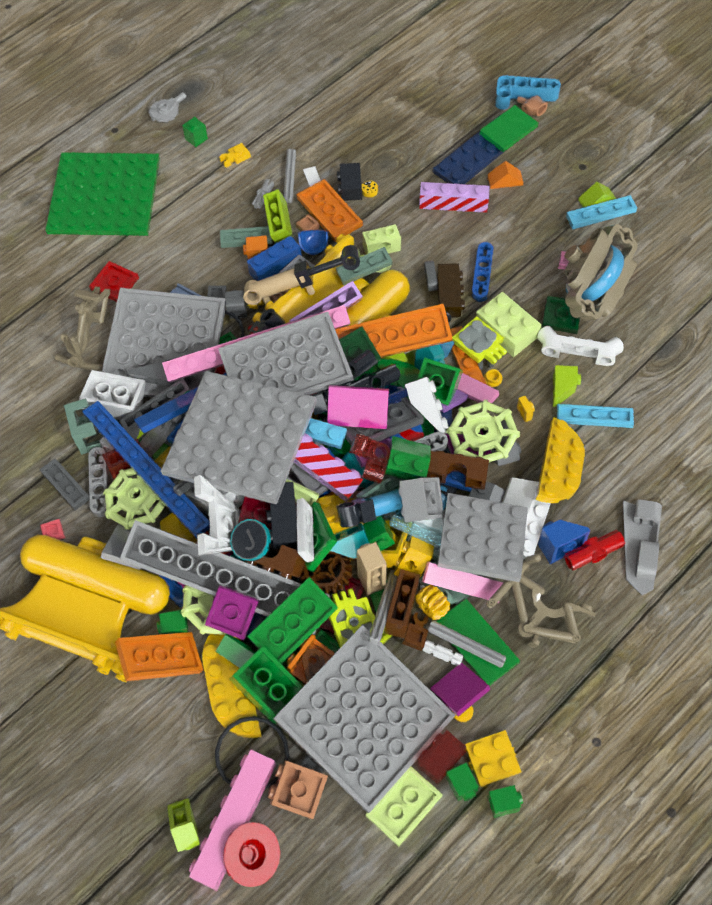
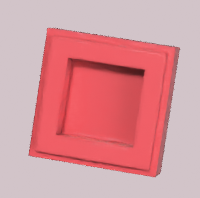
M60 519L40 525L43 535L58 540L65 538Z

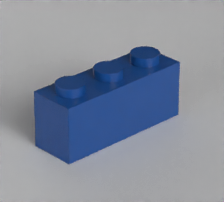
M291 236L247 260L249 274L256 281L278 274L298 255H301V247Z

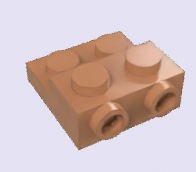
M286 760L283 764L279 763L275 774L276 777H279L276 786H271L267 797L271 799L270 804L314 819L328 776Z

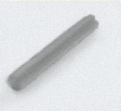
M288 149L286 156L283 197L286 203L289 204L293 202L295 149Z
M432 621L429 625L428 631L498 667L504 665L506 661L504 655L436 621Z

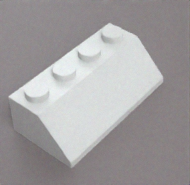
M512 477L510 478L502 503L528 508L523 553L524 560L527 556L534 555L551 503L535 500L539 482Z

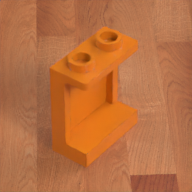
M313 634L299 646L301 650L298 654L295 655L293 653L286 663L288 665L287 671L305 685L307 680L302 664L303 654L309 649H317L322 653L325 664L335 654L316 640V636ZM310 658L308 660L310 664L316 663L315 658Z

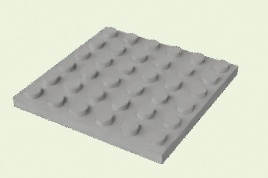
M120 288L102 372L131 377L128 370L182 357L219 345L226 309V299ZM210 369L207 371L213 373L214 369ZM205 371L190 376L191 383L188 385L192 390L199 387ZM145 382L144 397H155L168 387Z
M205 371L161 469V473L168 477L194 483V477L201 475L216 489L277 504L316 406L317 398Z
M362 625L273 720L366 812L370 813L454 718L455 714L381 642L378 645L370 644L368 641L370 631Z

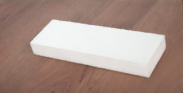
M301 498L297 500L298 554L306 562H311L314 559L312 507L307 501Z

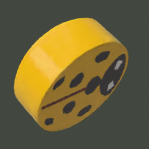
M374 181L364 182L362 184V194L369 198L378 194L377 183Z

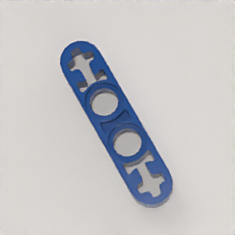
M488 242L480 243L477 250L472 298L477 302H483L488 297L493 257V246ZM484 250H487L486 256H483ZM481 262H485L488 264V266L481 267L479 264ZM479 276H484L486 280L479 281L477 278ZM479 287L482 288V295L478 294Z

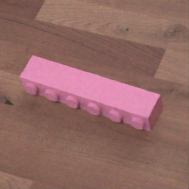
M250 750L248 755H244L240 767H242L239 775L233 777L230 784L232 789L229 795H225L221 802L220 808L222 810L218 817H214L210 825L212 831L209 837H205L199 849L201 851L198 860H193L189 869L191 873L189 877L215 891L218 890L226 873L223 862L225 842L235 828L250 822L276 767L274 760L253 750Z

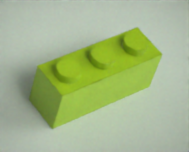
M279 189L264 194L263 198L271 238L276 244L289 236L293 238L285 198Z

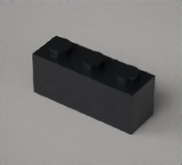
M285 482L277 504L270 503L271 510L267 511L268 523H272V530H269L271 536L270 543H273L274 549H280L281 545L290 548L298 547L294 483Z

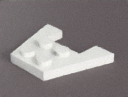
M198 475L194 477L195 496L208 501L210 536L204 533L197 535L198 555L232 551L230 543L231 534L238 524L241 510L203 476Z

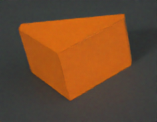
M504 161L487 174L490 189L523 186L524 184L521 170L507 161Z

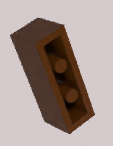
M400 570L386 619L384 634L405 638L421 574Z

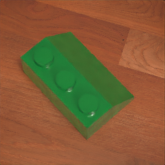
M264 646L230 678L231 682L274 724L277 723L273 718L303 688Z

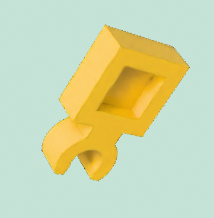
M243 143L228 149V154L224 153L219 156L220 162L224 161L225 168L231 166L232 162L239 164L251 157L250 152Z

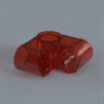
M355 434L349 453L366 460V466L361 477L380 484L386 471L390 448L386 444L365 435ZM376 449L383 451V458L376 456Z

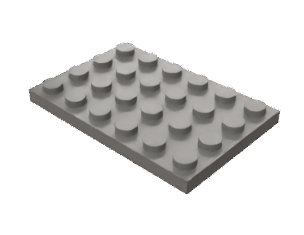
M328 311L218 348L227 376L306 395L328 389L329 385L337 386L354 380Z

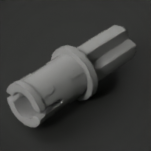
M266 179L261 189L257 190V195L252 203L254 208H262L264 204L263 195L270 193L274 187L273 181L268 185L270 179Z

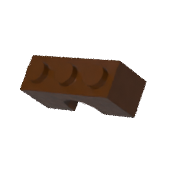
M431 451L426 478H439L440 483L445 484L446 478L451 472H460L466 478L465 487L485 490L489 460L482 457L464 456L463 454Z
M269 543L268 551L261 559L244 561L253 566H256L257 563L262 564L261 569L272 573L276 569L280 571V576L291 579L292 576L300 578L305 564V560L298 554V550L281 545L279 553L272 558L270 554L272 543Z

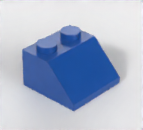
M558 520L554 523L551 521L543 526L538 546L548 562L552 564L564 558L566 553L581 547L587 541L590 529L563 520Z

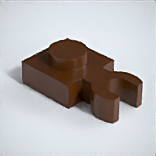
M415 612L411 618L412 624H408L402 644L422 651L428 634V630L423 627L427 624L429 618L425 616L423 621H419L417 618L418 612Z

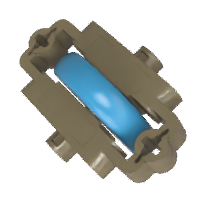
M619 224L603 229L597 228L592 232L586 244L579 247L574 245L566 251L565 258L569 263L564 270V274L567 277L565 302L570 307V313L573 317L582 318L584 321L596 320L601 316L607 317L612 313L617 302L624 295V289L637 266V262L632 258L637 250V242L633 238L631 229L622 228Z

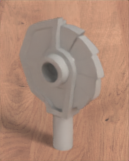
M182 92L176 98L164 99L153 103L149 110L151 119L160 123L175 119L178 115L179 103L186 98V94Z

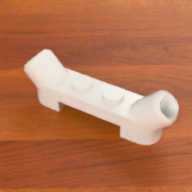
M550 326L540 329L537 336L538 340L543 344L542 353L549 357L559 358V354L562 352L596 358L595 364L610 366L615 363L616 356L623 351V342L617 337H613L603 343L572 336H560Z

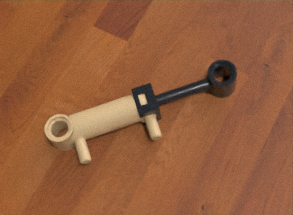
M347 245L342 249L340 258L310 268L305 260L294 264L293 269L259 281L250 280L244 286V301L249 305H256L262 299L266 306L271 301L269 296L300 286L301 289L305 287L308 294L313 295L315 293L312 286L313 275L340 265L347 270L357 269L360 265L359 249L354 245Z

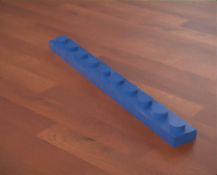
M99 401L82 411L84 416L93 423L100 434L196 539L197 535L205 533L210 529V521L185 494L178 496L174 493L173 486L176 484L168 476L162 475L161 468Z

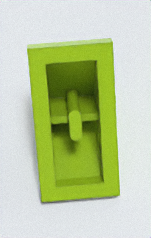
M596 182L578 200L584 208L616 198L610 188Z

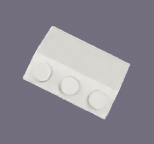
M92 370L79 400L86 398L89 404L88 407L99 401L115 419L120 420L143 405L145 380Z

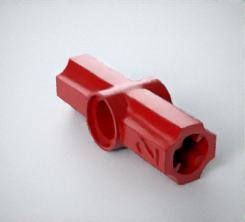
M614 530L599 538L592 537L588 539L581 547L564 555L568 568L574 571L590 562L594 564L603 560L609 553L625 546L624 537L620 531Z

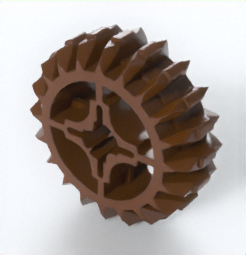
M330 551L324 558L328 560H322L313 572L314 575L312 577L309 576L310 570L304 564L300 575L301 578L299 579L301 584L310 577L326 594L337 593V590L344 591L343 585L349 586L348 579L352 578L351 571L353 570L349 557ZM340 564V566L342 567L339 576L336 578L334 571L337 569L336 567ZM321 569H322V570H324V569L327 570V569H328V570H329V573H328V572H326V573L323 572V573H322Z

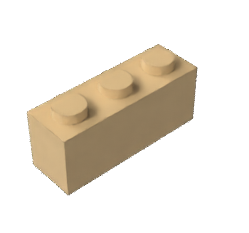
M376 542L364 544L357 550V575L367 596L384 589L386 586V561Z

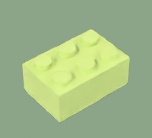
M501 292L476 312L478 318L504 337L500 345L512 357H515L535 341L541 329V324L504 292Z

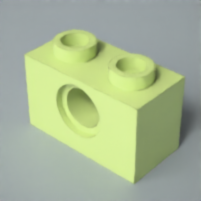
M396 224L362 232L363 248L366 255L383 247L386 248L388 254L401 251V236Z

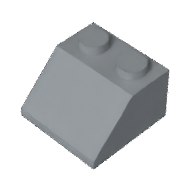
M418 478L400 481L399 494L403 505L401 512L405 522L444 518L439 478Z

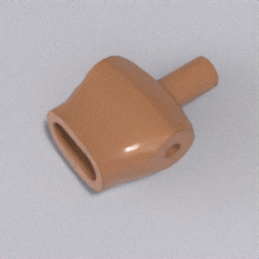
M537 95L529 99L521 96L517 98V102L522 104V111L528 115L541 116L547 110V103Z

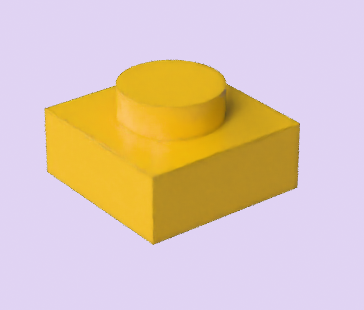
M526 396L518 398L517 409L525 422L532 420L533 412L535 411L533 403L528 401Z

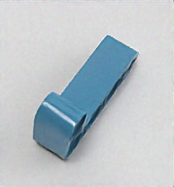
M500 76L497 81L495 105L498 109L505 110L510 106V99H517L519 96L529 99L537 95L543 101H556L559 97L561 84L556 79Z

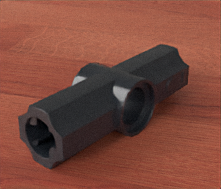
M369 349L348 363L350 369L355 371L354 380L341 384L342 386L357 380L359 376L378 363Z
M391 364L373 373H365L361 378L345 386L383 389L384 386L399 380L401 376L400 370L395 364Z

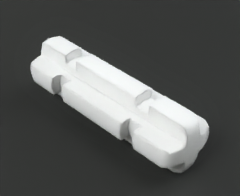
M427 640L425 642L424 652L428 654L433 653V656L446 662L451 661V664L456 666L462 662L463 655L457 652L454 654L452 650L439 644L436 646L432 641Z

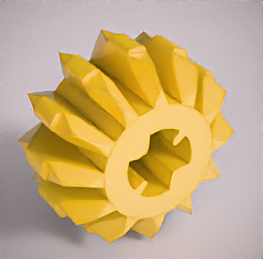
M430 584L422 588L416 595V603L419 605V608L433 620H439L450 610V603L447 597L436 586L434 587Z

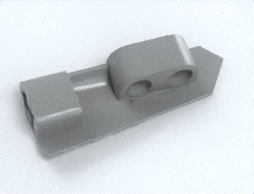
M638 499L636 500V505L623 501L626 580L641 595H644L654 589L659 554L658 538L662 505L658 502Z

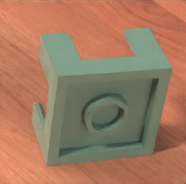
M86 398L64 405L72 438L81 454L89 453L95 447L102 448L100 440L86 443L85 438L95 435L96 430L93 423L84 415L78 417L76 410L88 407L89 404Z

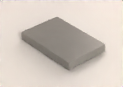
M118 523L102 551L101 558L140 570L141 567L120 560L131 529L126 530L124 526Z

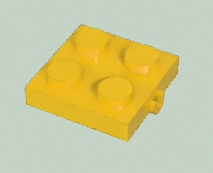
M506 730L464 745L470 760L469 767L471 771H474L480 788L522 772L516 758L517 754L514 752V747L510 743Z

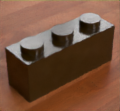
M459 263L438 264L439 305L444 304L445 311L452 318L461 317V310H465V300L461 299V296H464V285H460V281H463V270H459Z

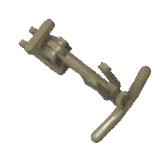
M95 287L92 292L76 290L74 292L75 296L83 298V301L79 304L77 303L75 307L79 314L76 336H72L71 342L65 333H62L60 337L72 356L66 357L57 353L54 358L71 367L102 371L103 364L84 362L82 355L91 340V335L89 334L91 323L102 324L105 319L110 317L111 305H107L110 289H105L102 293H100V287ZM103 300L102 308L97 312L98 304Z
M541 555L527 556L523 560L520 582L531 589V599L537 611L528 620L520 582L505 580L486 602V606L493 608L512 587L521 622L518 626V632L524 638L533 635V638L528 641L527 646L532 648L539 646L540 641H538V637L571 643L580 641L581 636L578 632L574 612H580L594 618L596 613L592 612L593 607L584 603L578 606L568 601L564 602L560 609L546 607L540 599V595L545 593V589L523 575L524 572L530 570L532 563L541 560ZM564 616L568 632L538 627L537 625L545 617L559 618Z

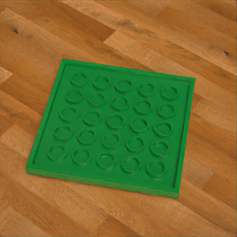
M61 152L46 233L148 236L160 162L159 154Z

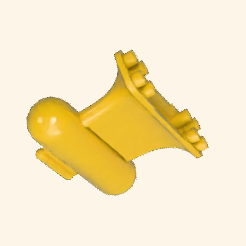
M340 234L336 240L337 244L334 247L329 245L325 249V257L315 266L340 258L342 249L345 246L354 245L353 236ZM337 267L313 275L312 286L315 290L313 295H309L305 287L301 289L300 286L291 288L275 303L269 301L265 306V310L274 309L285 323H289L292 318L345 286L336 272ZM386 270L371 284L364 278L353 281L363 297L360 302L346 310L350 325L391 316L406 300L410 292L407 277L399 271ZM256 313L253 317V322H260L262 314Z
M35 535L29 538L23 544L20 552L21 563L26 570L41 577L23 599L11 606L0 608V629L5 631V636L12 640H16L19 635L89 659L94 665L98 666V672L108 675L111 670L116 673L115 677L118 680L127 682L125 681L115 641L121 638L123 622L129 609L146 615H154L163 610L168 603L170 595L167 582L159 575L148 571L138 570L102 559L101 554L107 543L90 537H82L78 546L47 535Z

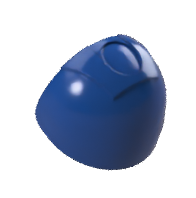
M324 230L298 232L299 245L308 254H319L327 246L328 232Z

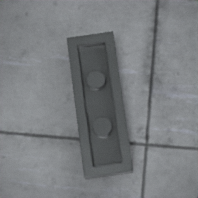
M56 458L40 469L44 477L74 511L90 500L89 495Z

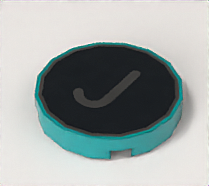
M253 519L241 521L235 526L231 534L230 543L232 551L242 560L255 561L261 559L268 551L271 536L269 529L262 522Z

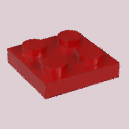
M109 261L89 287L92 291L95 287H100V293L105 289H110L108 298L117 302L120 288L131 289L138 281L139 275Z

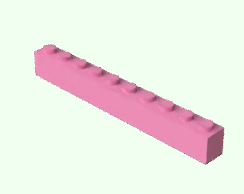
M345 305L327 310L335 329L350 325ZM324 312L163 362L168 382H173L223 366L218 348Z

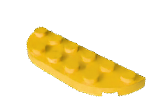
M553 417L550 423L535 499L545 503H559L560 500H568L575 494L580 485L585 457L584 444L580 437L568 426L567 422Z
M209 634L203 648V667L212 710L218 722L226 728L240 718L257 716L255 705L230 680L240 668L215 652L225 635ZM259 721L242 722L230 729V732L237 736L246 738L262 737Z

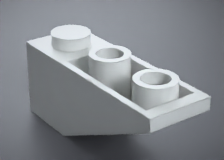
M425 377L405 384L411 404L439 432L447 434L446 429L449 426L446 418L441 416L440 410H443L440 399L435 397L434 392L437 390L434 381H430L429 378Z

